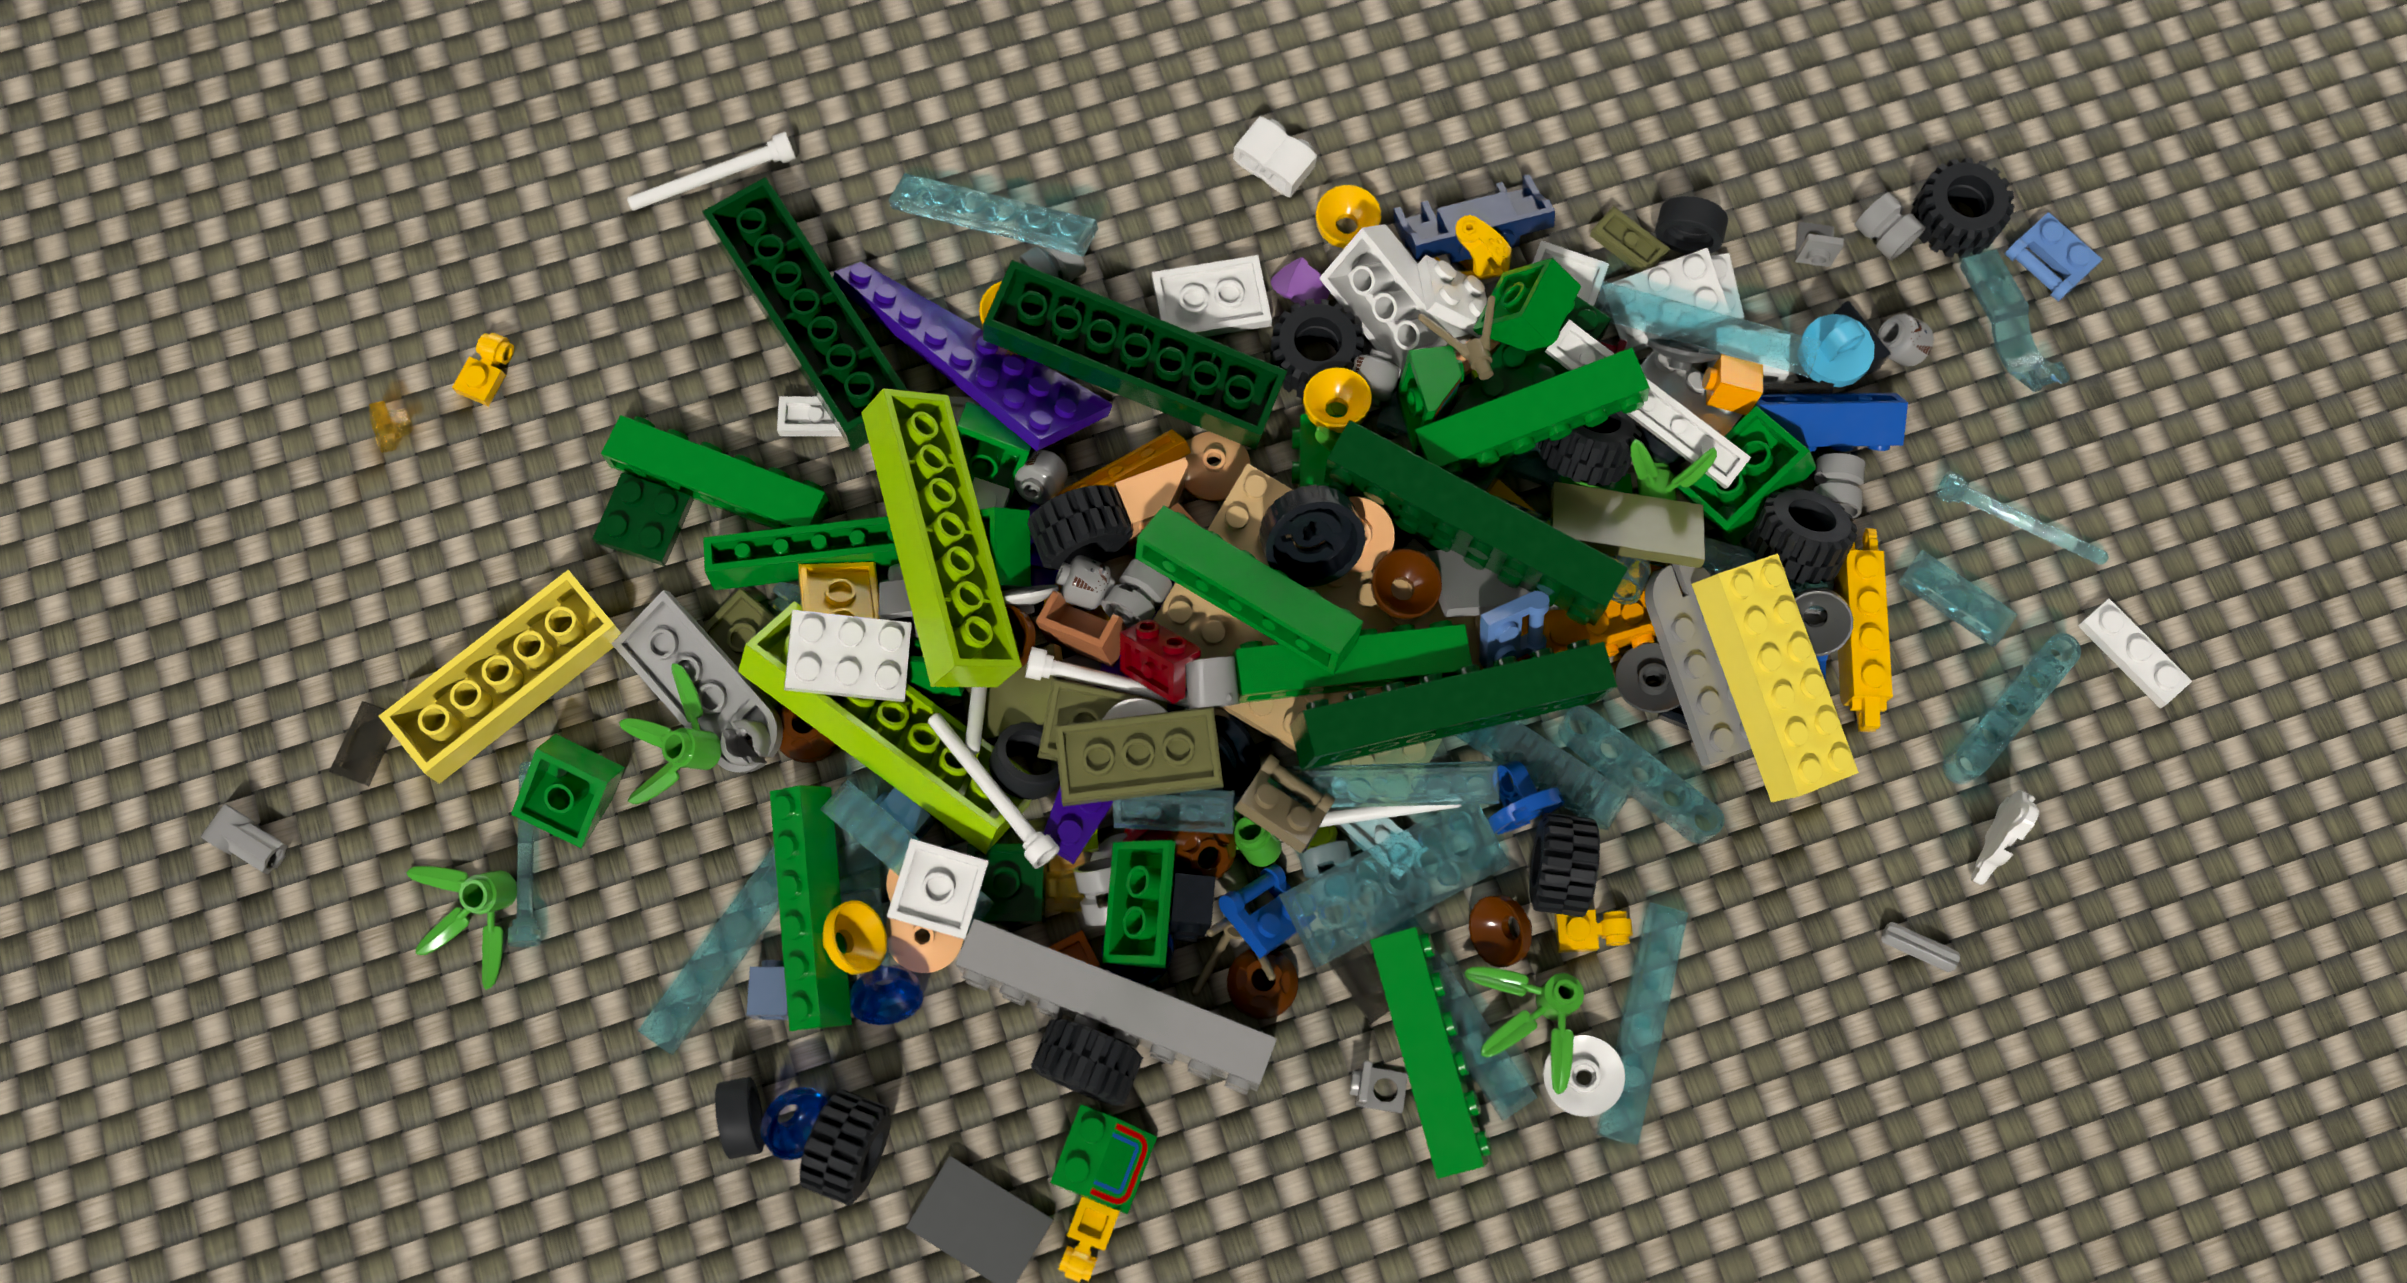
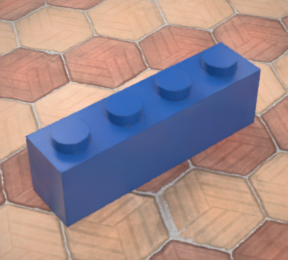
M1897 393L1761 395L1755 406L1765 412L1810 452L1816 451L1817 447H1831V449L1836 451H1852L1854 446H1867L1871 450L1887 451L1890 449V446L1904 445L1908 402Z

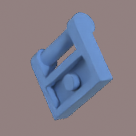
M2049 212L2005 252V255L2011 261L2016 259L2052 291L2050 295L2058 302L2103 260ZM2027 248L2032 250L2038 257H2040L2046 264H2048L2055 272H2057L2065 280L2062 281L2039 259H2037L2031 252H2029Z
M1533 591L1480 615L1479 662L1484 669L1494 667L1493 662L1510 656H1516V659L1526 654L1530 655L1532 652L1546 648L1547 639L1543 634L1544 615L1549 610V597L1542 591ZM1529 615L1528 633L1521 636L1522 617Z

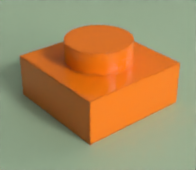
M1082 930L1048 947L1100 968V964Z

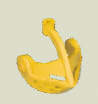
M1467 215L1460 218L1455 227L1456 236L1459 242L1469 251L1472 258L1459 261L1468 270L1459 272L1466 276L1472 275L1479 280L1499 277L1503 272L1509 271L1512 249L1508 242L1495 229L1476 216Z

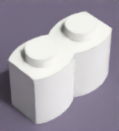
M1259 116L1235 145L1233 159L1245 170L1262 178L1270 187L1290 198L1315 168L1317 155L1307 141L1303 139L1297 140L1288 136L1284 127L1278 121L1268 120Z

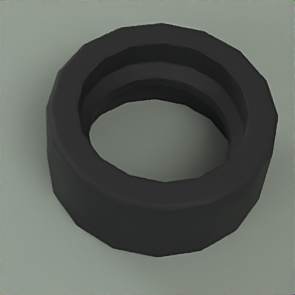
M1695 196L1670 198L1661 206L1655 235L1658 240L1673 251L1691 254L1708 247L1711 254L1719 250L1723 244L1728 216L1722 207L1708 199Z
M1028 722L1010 725L1000 733L990 755L989 770L993 779L1003 791L1016 798L1036 800L1046 797L1057 788L1060 781L1058 761L1046 759L1050 767L1049 773L1031 775L1018 770L1010 762L1006 754L1008 749L1015 747L1030 748L1038 752L1043 730L1042 725Z
M745 1077L717 1083L715 1089V1112L718 1133L725 1155L728 1159H735L762 1153L764 1149V1121L761 1102L752 1077Z

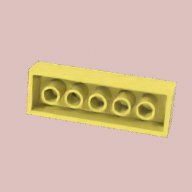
M1775 554L1692 583L1770 801L1776 802L1799 797L1859 773L1779 555Z
M567 570L385 710L379 717L424 774L440 784L614 648L612 643L621 632L572 573Z

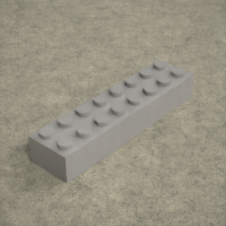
M977 919L973 920L955 963L962 973V978L966 980L965 983L973 987L988 991L991 985L1000 989L999 993L1003 994L1002 997L1006 1000L1022 1006L1025 1005L1026 1000L1037 1004L1036 1007L1040 1009V1013L1048 1017L1062 1019L1063 1015L1075 1019V1023L1097 1031L1101 1029L1111 1033L1113 1038L1128 1044L1136 1049L1137 1044L1149 1048L1150 1056L1170 1065L1173 1064L1174 1059L1188 1064L1187 1071L1196 1076L1210 1080L1211 1075L1214 1074L1226 1079L1225 1086L1245 1095L1248 1094L1249 1089L1258 1091L1277 1040L1275 1037Z

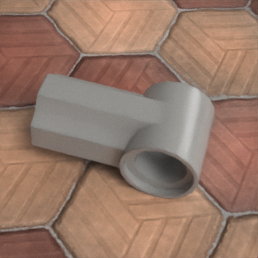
M223 804L200 836L216 848L231 856L232 854L236 855L267 875L273 869L279 867L286 857L285 852L288 847L274 836L254 825L256 822L226 804Z

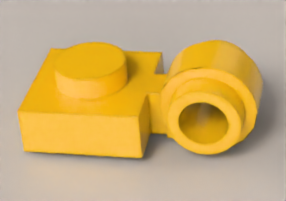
M494 332L481 335L476 345V352L481 355V361L469 356L452 386V389L457 394L488 407L506 376L501 369L496 367L500 366L501 363L507 364L514 353V345L510 343L509 339Z
M1588 910L1583 917L1554 914L1558 953L1597 951L1599 949L1598 937L1606 940V946L1630 944L1629 937L1633 936L1632 921L1627 918L1626 911L1603 913V920L1600 923L1596 921L1595 910Z
M1083 1196L1081 1197L1067 1233V1237L1079 1241V1245H1076L1075 1249L1067 1246L1058 1268V1270L1066 1272L1064 1277L1079 1283L1081 1279L1089 1282L1098 1259L1090 1255L1092 1252L1090 1250L1091 1246L1105 1252L1120 1211Z

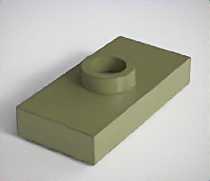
M1615 206L1609 210L1590 233V237L1638 273L1658 266L1659 262L1666 257L1670 250L1668 246Z

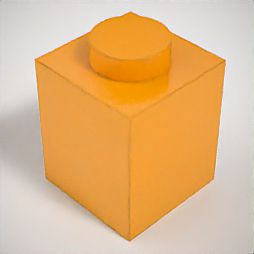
M1721 354L1720 359H1717L1713 367H1708L1703 376L1702 388L1706 389V405L1747 415L1763 394V365Z

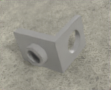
M1799 222L1797 225L1795 262L1831 267L1844 246V239L1834 237L1833 226Z
M1364 1061L1360 1066V1071L1353 1070L1350 1095H1356L1355 1106L1401 1114L1404 1108L1408 1075L1403 1072L1373 1068L1372 1062ZM1380 1079H1390L1397 1087L1396 1097L1390 1102H1382L1374 1094V1085Z

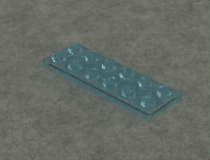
M1475 795L1464 799L1460 807L1445 809L1279 894V897L1316 968L1510 865Z

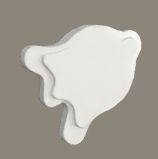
M2018 790L2010 797H2006L2000 804L1995 819L1985 835V845L1976 861L1971 881L1984 885L1998 866L2005 864L2013 856L2012 853L2004 849L2007 845H2013L2017 838L2023 840L2038 818L2039 810L2033 803L2036 799L2034 796Z

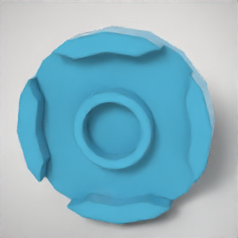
M1829 314L1817 318L1807 326L1800 340L1798 358L1803 370L1813 380L1819 383L1821 380L1834 384L1833 387H1844L1854 384L1868 371L1874 359V342L1869 331L1859 321L1846 315Z

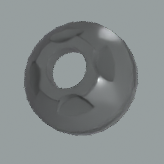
M1809 588L1794 595L1816 656L1831 654L1846 644L1853 630V616L1849 605L1838 593L1826 588ZM1811 606H1821L1827 611V616L1819 624H1810L1804 619V612Z

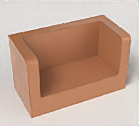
M1055 590L1052 591L1035 621L1048 642L1112 668L1120 656V632L1127 629L1121 616L1113 614L1109 621L1069 606L1063 595Z

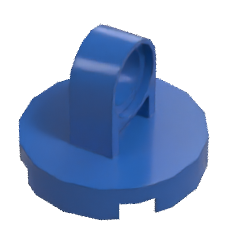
M1514 760L1496 766L1493 771V783L1504 808L1488 818L1494 834L1501 835L1530 824V820L1541 814L1544 816L1545 813H1552L1565 804L1558 787L1537 792L1527 769L1520 761ZM1509 774H1510V775H1511V777H1512V780H1513V784H1512V783H1511V780H1510V777H1509Z

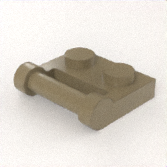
M1270 754L1234 809L1299 853H1302L1336 798L1328 792L1322 794L1280 766V760ZM1269 777L1315 807L1313 812L1267 782Z

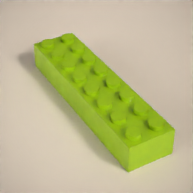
M883 388L861 413L931 687H998L1022 666L949 396Z
M797 602L791 603L745 644L738 669L740 674L981 852L986 854L1010 828V824L928 724V719L934 713H940L964 743L967 727L906 683L905 700L903 702L784 690L792 610L802 611L801 605ZM981 738L980 751L975 757L991 775L989 758L994 746ZM1009 758L1010 762L1018 770L1030 774L1028 771H1026L1024 768H1022L1020 765H1018ZM1004 791L1021 813L1029 807L1031 800L1019 799Z

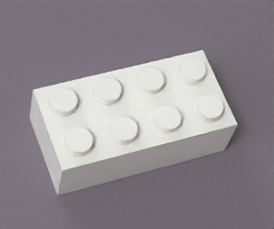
M1386 224L1363 227L1319 279L1338 303L1344 306L1343 309L1346 313L1351 312L1355 316V324H1360L1363 334L1375 349L1392 356L1390 363L1399 368V378L1401 380L1409 350L1450 346V344L1418 320L1419 314L1427 316L1462 344H1465L1473 335L1426 311L1417 267L1418 263Z

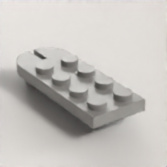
M1672 564L1650 573L1645 584V604L1701 765L1705 766L1751 749L1692 587V583L1708 578L1711 575L1703 567L1701 569Z
M663 590L612 643L613 647L685 728L692 729L691 723L686 720L671 670L672 663L683 666L696 688L702 705L703 714L700 718H697L700 730L711 731L720 739L722 751L717 764L722 768L732 772H753L767 764L763 757H774L779 750L783 739V725L778 712L750 680L738 672L739 668L671 592ZM748 735H750V736L752 737V742H753L752 745H751V743L746 739V737H747Z

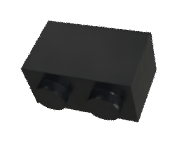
M1175 873L1172 880L1168 929L1169 934H1174V940L1197 942L1198 936L1204 937L1207 930L1212 925L1215 877Z

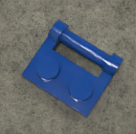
M1277 864L1269 865L1262 870L1260 877L1236 892L1229 891L1219 899L1220 910L1259 959L1306 928L1315 919V916L1288 885L1284 870ZM1268 890L1275 899L1249 915L1244 909V905Z

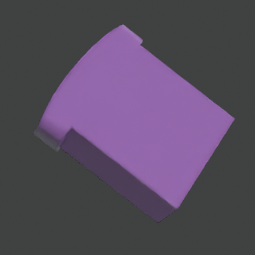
M1303 257L1283 267L1270 281L1271 286L1277 293L1284 298L1290 299L1295 304L1299 303L1301 307L1305 306V300L1314 299V304H1321V299L1327 300L1330 291L1319 279L1322 274L1308 265V261Z

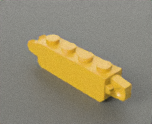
M1865 528L1862 536L1863 550H1855L1854 542L1838 575L1834 577V591L1847 602L1853 616L1851 636L1846 644L1838 650L1840 700L1843 706H1849L1850 711H1856L1858 732H1875L1876 729H1879L1880 712L1887 710V701L1893 697L1884 551H1879L1878 535L1874 528Z

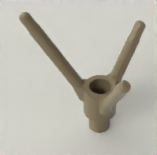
M1491 295L1488 297L1482 336L1478 338L1473 335L1466 344H1462L1424 314H1419V321L1454 347L1465 359H1468L1471 368L1477 371L1479 379L1486 380L1493 376L1490 365L1492 357L1489 350L1495 296Z
M1251 901L1244 905V909L1249 915H1251L1249 911ZM1226 917L1214 924L1206 932L1209 937H1212L1224 930L1221 939L1191 991L1193 996L1199 995L1229 941L1232 938L1243 939ZM1265 955L1261 959L1257 956L1268 979L1274 980L1276 975L1267 956Z

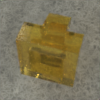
M384 401L369 404L370 424L380 452L396 450V439L411 434L409 426L411 421L407 410H387Z
M1046 871L1047 913L1082 911L1080 902L1085 895L1077 890L1074 871Z

